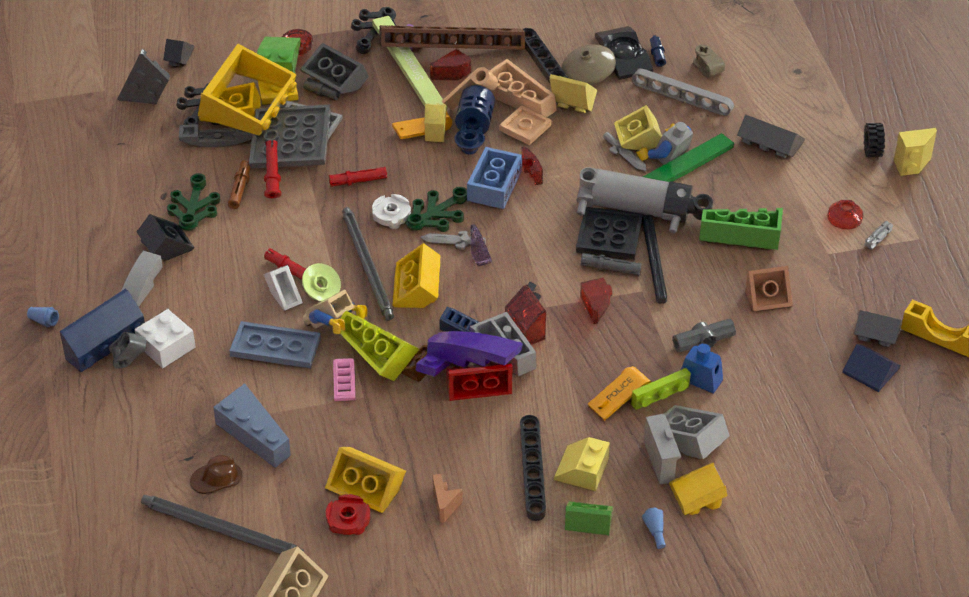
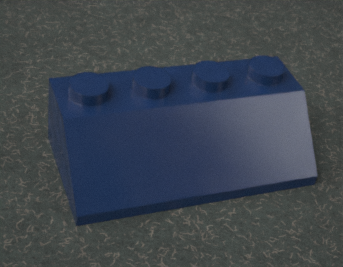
M126 288L60 331L65 359L78 371L83 372L105 356H108L111 353L109 351L110 344L115 342L122 333L135 334V329L145 323L143 313Z

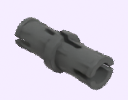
M309 78L305 80L303 85L305 90L315 92L321 97L327 96L338 100L341 94L322 82L320 83Z

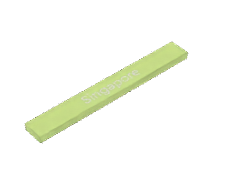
M389 16L372 20V25L378 34L380 25L395 26ZM387 47L424 107L428 103L443 104L442 97L409 47Z

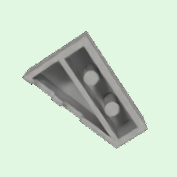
M507 312L470 326V332L503 337L523 343L522 351L509 361L512 363V373L520 376L536 369V351Z

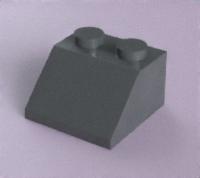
M860 310L854 334L859 335V340L870 342L872 338L879 340V345L890 347L891 343L896 344L902 320Z

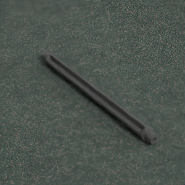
M345 207L342 210L343 219L352 237L381 313L385 316L386 320H392L394 318L393 308L361 234L355 215L349 207Z
M143 495L141 499V504L147 505L150 509L172 515L216 532H221L253 545L270 549L279 554L297 547V545L272 538L266 534L156 496Z

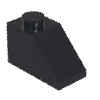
M166 39L163 60L169 62V66L179 67L180 64L186 65L194 50V45L184 41Z

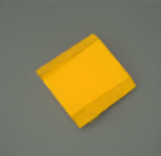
M714 462L669 482L684 515L698 514L701 508L705 506L712 510L717 509L721 506L722 499L727 497L726 485L724 486L714 466Z

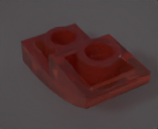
M522 146L520 155H522L524 173H529L530 178L534 179L535 185H542L543 169L539 160L532 151Z

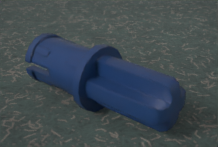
M653 35L650 38L651 54L654 56L655 65L662 67L666 64L665 48L661 44L660 37Z

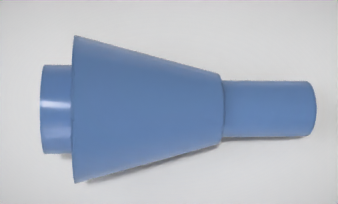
M649 508L642 515V519L652 536H654L657 548H665L663 511L657 508Z

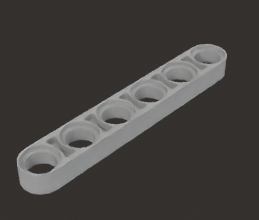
M638 69L632 76L633 83L638 87L723 116L729 115L734 108L733 101L728 97L645 69ZM638 75L644 77L645 81L640 80ZM654 81H658L661 87L657 86ZM671 86L675 87L678 92H674ZM687 92H691L695 98L690 97ZM704 98L710 99L712 103H707ZM721 103L726 104L728 109H724Z

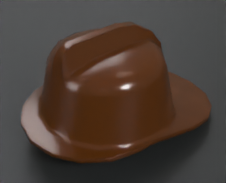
M218 455L211 458L207 465L197 469L192 474L190 485L199 493L214 492L234 486L240 482L242 470L235 464L233 458Z

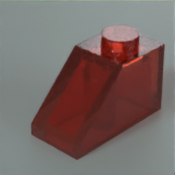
M457 48L430 64V79L460 80L472 72L471 58Z
M604 277L581 282L580 298L593 324H598L610 305L612 288L610 284L607 285Z

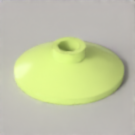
M313 264L304 271L302 276V285L305 292L317 301H323L340 291L341 281L337 272L326 264Z

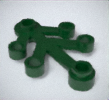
M201 173L193 174L190 177L193 188L190 202L179 190H174L170 193L171 201L174 203L167 206V213L179 219V227L183 230H193L202 219L217 216V207L214 205L219 204L221 201L219 193L212 192L206 198L198 201L201 190L206 186V177ZM175 203L181 204L187 210V213L184 214L179 210L178 205ZM207 206L204 211L195 215L196 211Z
M465 187L454 188L452 191L453 196L437 206L436 202L439 200L438 191H429L427 193V212L422 215L421 211L424 209V201L422 199L413 200V213L406 219L407 228L417 231L423 227H437L440 232H446L449 230L448 220L429 219L450 218L455 223L463 222L464 213L461 210H444L456 203L464 204L467 200V189Z

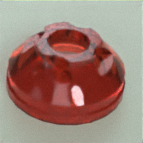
M293 29L287 31L282 36L301 38L300 47L303 49L299 50L298 57L303 56L313 47V36L306 30Z
M840 200L829 207L827 218L837 228L854 229L862 223L863 211L852 200ZM841 206H848L852 209L845 210Z

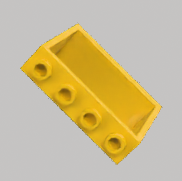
M237 44L203 91L198 116L260 136L263 130L267 131L271 118H275L278 115L280 105L286 103L289 96L288 93H292L295 90L297 74ZM236 74L283 88L261 121L219 99Z

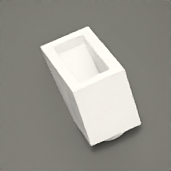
M288 265L263 274L271 294L283 310L303 303Z

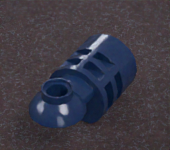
M472 85L462 91L455 118V124L459 132L455 134L454 141L461 148L462 152L468 155L475 154L478 148L483 145L485 141L484 134L489 130L495 105L494 94L486 87L480 85Z

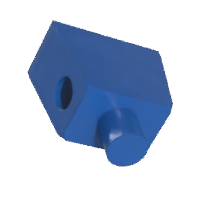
M707 344L693 346L685 357L681 370L687 368L691 373V385L714 394L723 381L721 357L711 352Z

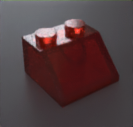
M524 285L505 306V312L509 314L530 345L545 340L546 310L528 285Z

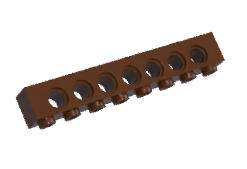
M380 25L379 44L381 47L524 50L525 31L518 28Z

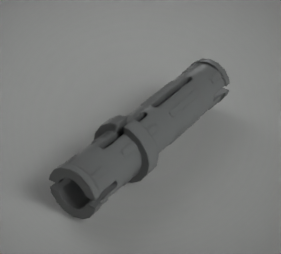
M582 253L580 265L598 268L600 271L604 269L640 276L642 263L605 257V255L595 256Z

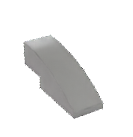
M143 251L140 254L122 290L126 288L138 307L154 287L153 280L163 267L161 256L147 251Z

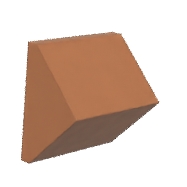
M788 266L747 272L745 292L752 311L793 306Z

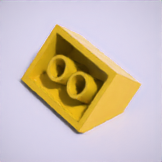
M422 243L396 262L392 306L397 308H425L438 299L441 255Z
M339 447L325 489L339 495L353 494L363 498V502L368 503L371 509L383 513L399 492L406 470L352 447Z

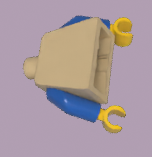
M344 289L308 308L303 316V321L307 326L312 325L314 328L324 324L327 326L332 325L333 333L340 334L341 330L345 331V322L343 319L336 318L343 315L345 311H356V315L364 319L367 317V307L365 305L356 306Z

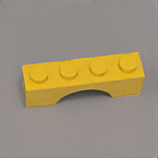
M912 299L904 311L901 329L969 357V324L964 328L946 326L935 317L932 307Z

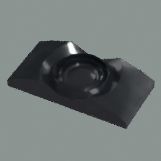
M626 26L595 33L598 43L613 52L616 60L614 71L619 80L632 77L638 69L653 72L647 50L642 48L636 32L631 27Z

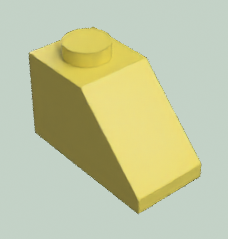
M425 104V141L444 142L445 104Z

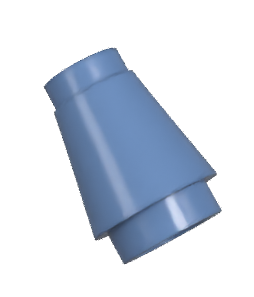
M30 307L27 311V317L46 327H51L57 324L59 313L53 307Z

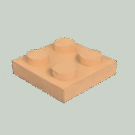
M521 105L499 125V131L530 145L551 126L552 120Z

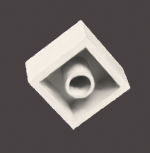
M169 309L135 329V334L146 338L147 344L144 352L162 368L196 348L193 330Z

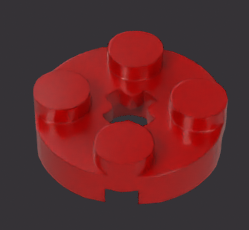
M353 494L341 495L338 497V500L331 501L327 505L326 522L333 533L360 535L370 522V507L368 503L363 502V498ZM347 512H351L352 516L345 517L343 515H346Z

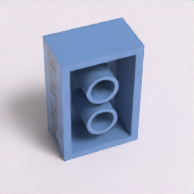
M485 147L467 183V201L504 209L522 172V155Z

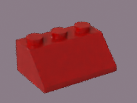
M508 362L506 365L490 363L485 367L476 364L466 366L465 368H446L449 401L512 394V363Z

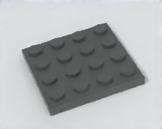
M330 105L279 107V113L275 118H271V124L267 131L263 130L260 136L252 135L249 157L250 169L266 168L265 142L271 140V147L273 140L278 142V167L325 165L331 114ZM269 108L256 109L255 118L261 121Z

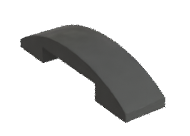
M198 124L180 125L179 127L180 141L203 147L236 145L252 139L253 135L252 133L235 128L199 130Z

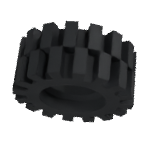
M866 123L863 144L866 157L883 156L885 132L882 123Z

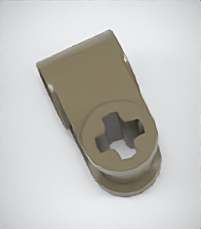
M702 44L696 46V58H694L693 64L705 77L709 78L725 70L723 59L709 46Z

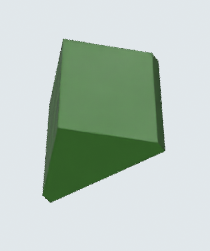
M569 501L566 505L565 530L609 535L613 506Z

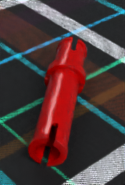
M386 167L350 172L349 170L345 171V173L329 175L330 187L346 184L351 186L353 183L387 179Z
M272 248L265 252V260L277 265V268L288 265L291 274L302 280L306 268L290 260L289 256L281 255Z

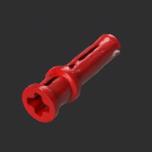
M271 140L265 142L267 174L264 176V182H266L264 196L274 199L281 197V191L279 190L281 176L278 174V142L273 140L271 147Z

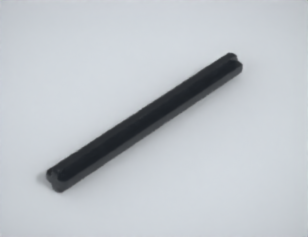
M644 215L642 222L656 302L659 304L666 303L667 291L654 220L651 215Z

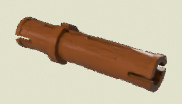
M247 160L240 162L239 170L234 176L235 182L227 204L232 209L239 208L245 186L250 179L251 167Z

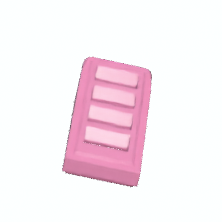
M334 359V401L356 400L354 359ZM339 390H351L347 392H339Z

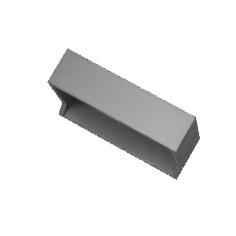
M665 414L646 417L644 444L659 484H667L675 479L676 461L681 458V454Z

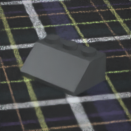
M324 43L318 47L300 69L303 73L341 94L357 91L369 78L363 64Z
M746 114L737 136L742 138L741 142L752 145L753 142L759 144L758 148L767 152L770 149L775 150V154L786 158L787 155L793 157L805 141V138L797 133Z

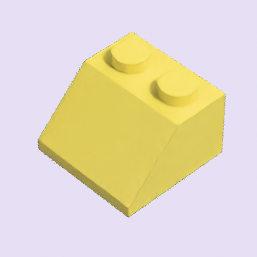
M647 105L614 122L621 147L625 149L640 150L646 147L649 151L657 147L662 137L657 120Z
M936 128L899 132L894 163L900 176L919 174L931 160L937 132Z
M588 437L568 445L554 480L596 491L609 460L610 442Z

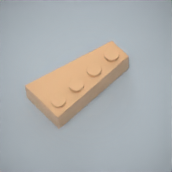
M508 59L489 70L498 80L497 87L491 91L496 100L516 109L522 105L545 117L557 111L555 95Z

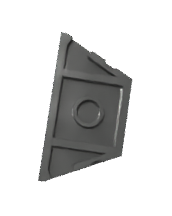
M142 49L117 100L157 104L170 79V75L155 60L151 61L146 56L147 52Z

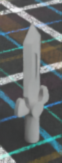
M609 132L604 133L603 138L612 145L609 150L611 153L617 154L619 151L636 169L646 171V165L629 149L622 148L620 141Z
M460 231L458 235L429 233L420 237L426 242L456 244V248L462 250L469 244H486V238L469 237L467 231Z

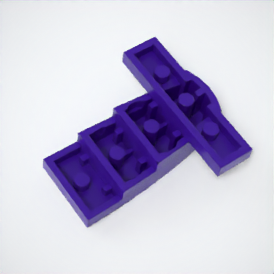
M440 332L428 339L427 355L417 362L416 371L435 377L451 363L464 368L471 362L484 367L490 361L506 365L522 351L523 343L475 332Z

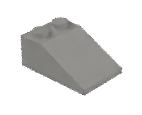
M674 405L665 413L679 451L687 456L704 459L730 436L723 414Z

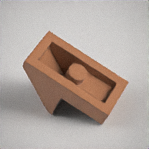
M441 474L432 475L433 492L439 521L444 523L462 504V489L448 490L447 482H443Z

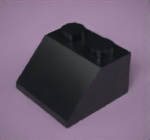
M152 214L148 215L136 231L141 238L140 241L148 248L149 252L160 255L161 259L170 260L193 251L195 248L179 227V224Z

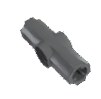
M726 319L709 325L706 322H699L692 330L673 335L672 341L676 352H683L700 344H707L711 348L715 345L716 341L735 336L736 329L732 319Z

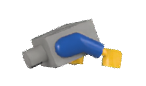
M683 122L671 124L670 128L665 129L666 132L662 135L656 149L648 151L644 147L636 152L639 159L642 161L647 158L658 159L664 165L674 160L689 149L693 137L691 128Z

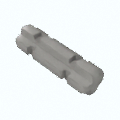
M884 221L865 240V247L873 249L892 231L893 224Z

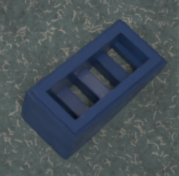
M446 307L439 320L440 330L445 332H470V326L480 323L451 307Z

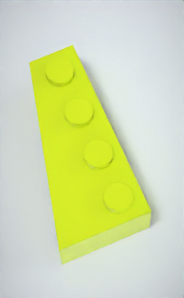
M345 311L339 318L345 322V331L341 330L340 334L379 375L392 381L396 380L419 351V348L348 311Z

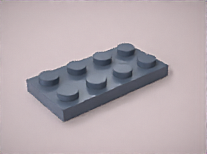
M241 321L230 348V357L311 368L321 340V333Z

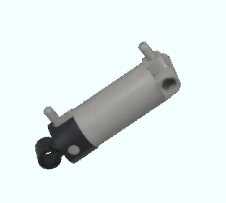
M586 167L580 171L579 191L576 201L579 203L577 214L580 216L585 214L586 206L592 207L597 205L670 220L669 231L677 233L679 222L686 223L688 214H693L696 219L702 220L703 210L713 208V199L707 194H699L693 197L692 185Z

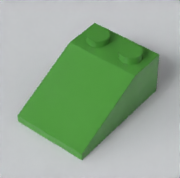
M264 37L257 54L295 73L301 38Z

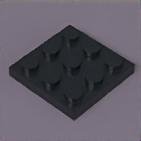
M586 207L577 240L576 253L635 260L643 214Z

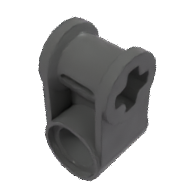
M122 333L109 346V351L113 354L114 358L113 366L115 368L129 366L135 358L144 352L147 344L146 338L133 333Z

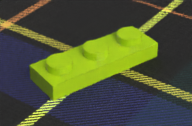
M684 368L633 390L631 405L637 410L647 407L658 400L665 399L674 393L684 391L689 387L691 373L687 368Z

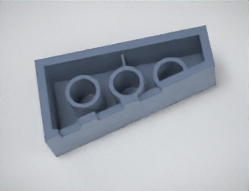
M245 383L213 407L216 424L276 468L291 456L289 438Z

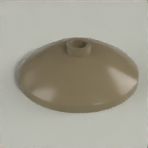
M589 44L573 50L563 61L562 69L569 79L593 85L603 81L613 72L616 60L609 48L602 45Z

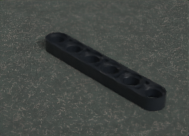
M524 28L525 36H532L525 37L524 48L547 81L550 83V74L568 78L536 31L532 28Z
M525 415L520 420L526 515L530 520L540 521L546 515L540 423L536 416ZM526 423H533L535 427L527 428L524 425ZM528 439H533L536 441V443L530 445L527 444L525 441ZM528 456H536L538 459L536 461H529L526 458ZM535 472L539 476L537 478H530L528 474ZM536 489L539 490L541 493L538 495H531L529 491ZM532 507H539L542 511L534 513L530 509Z

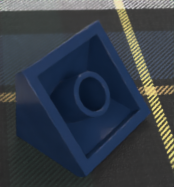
M856 344L842 373L879 392L900 369L901 365L866 346Z

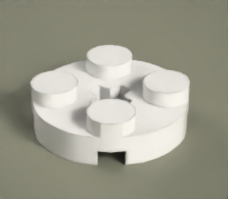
M391 194V197L385 198V195L381 196L372 205L373 220L381 225L389 226L391 229L399 228L411 214L408 199L397 194Z

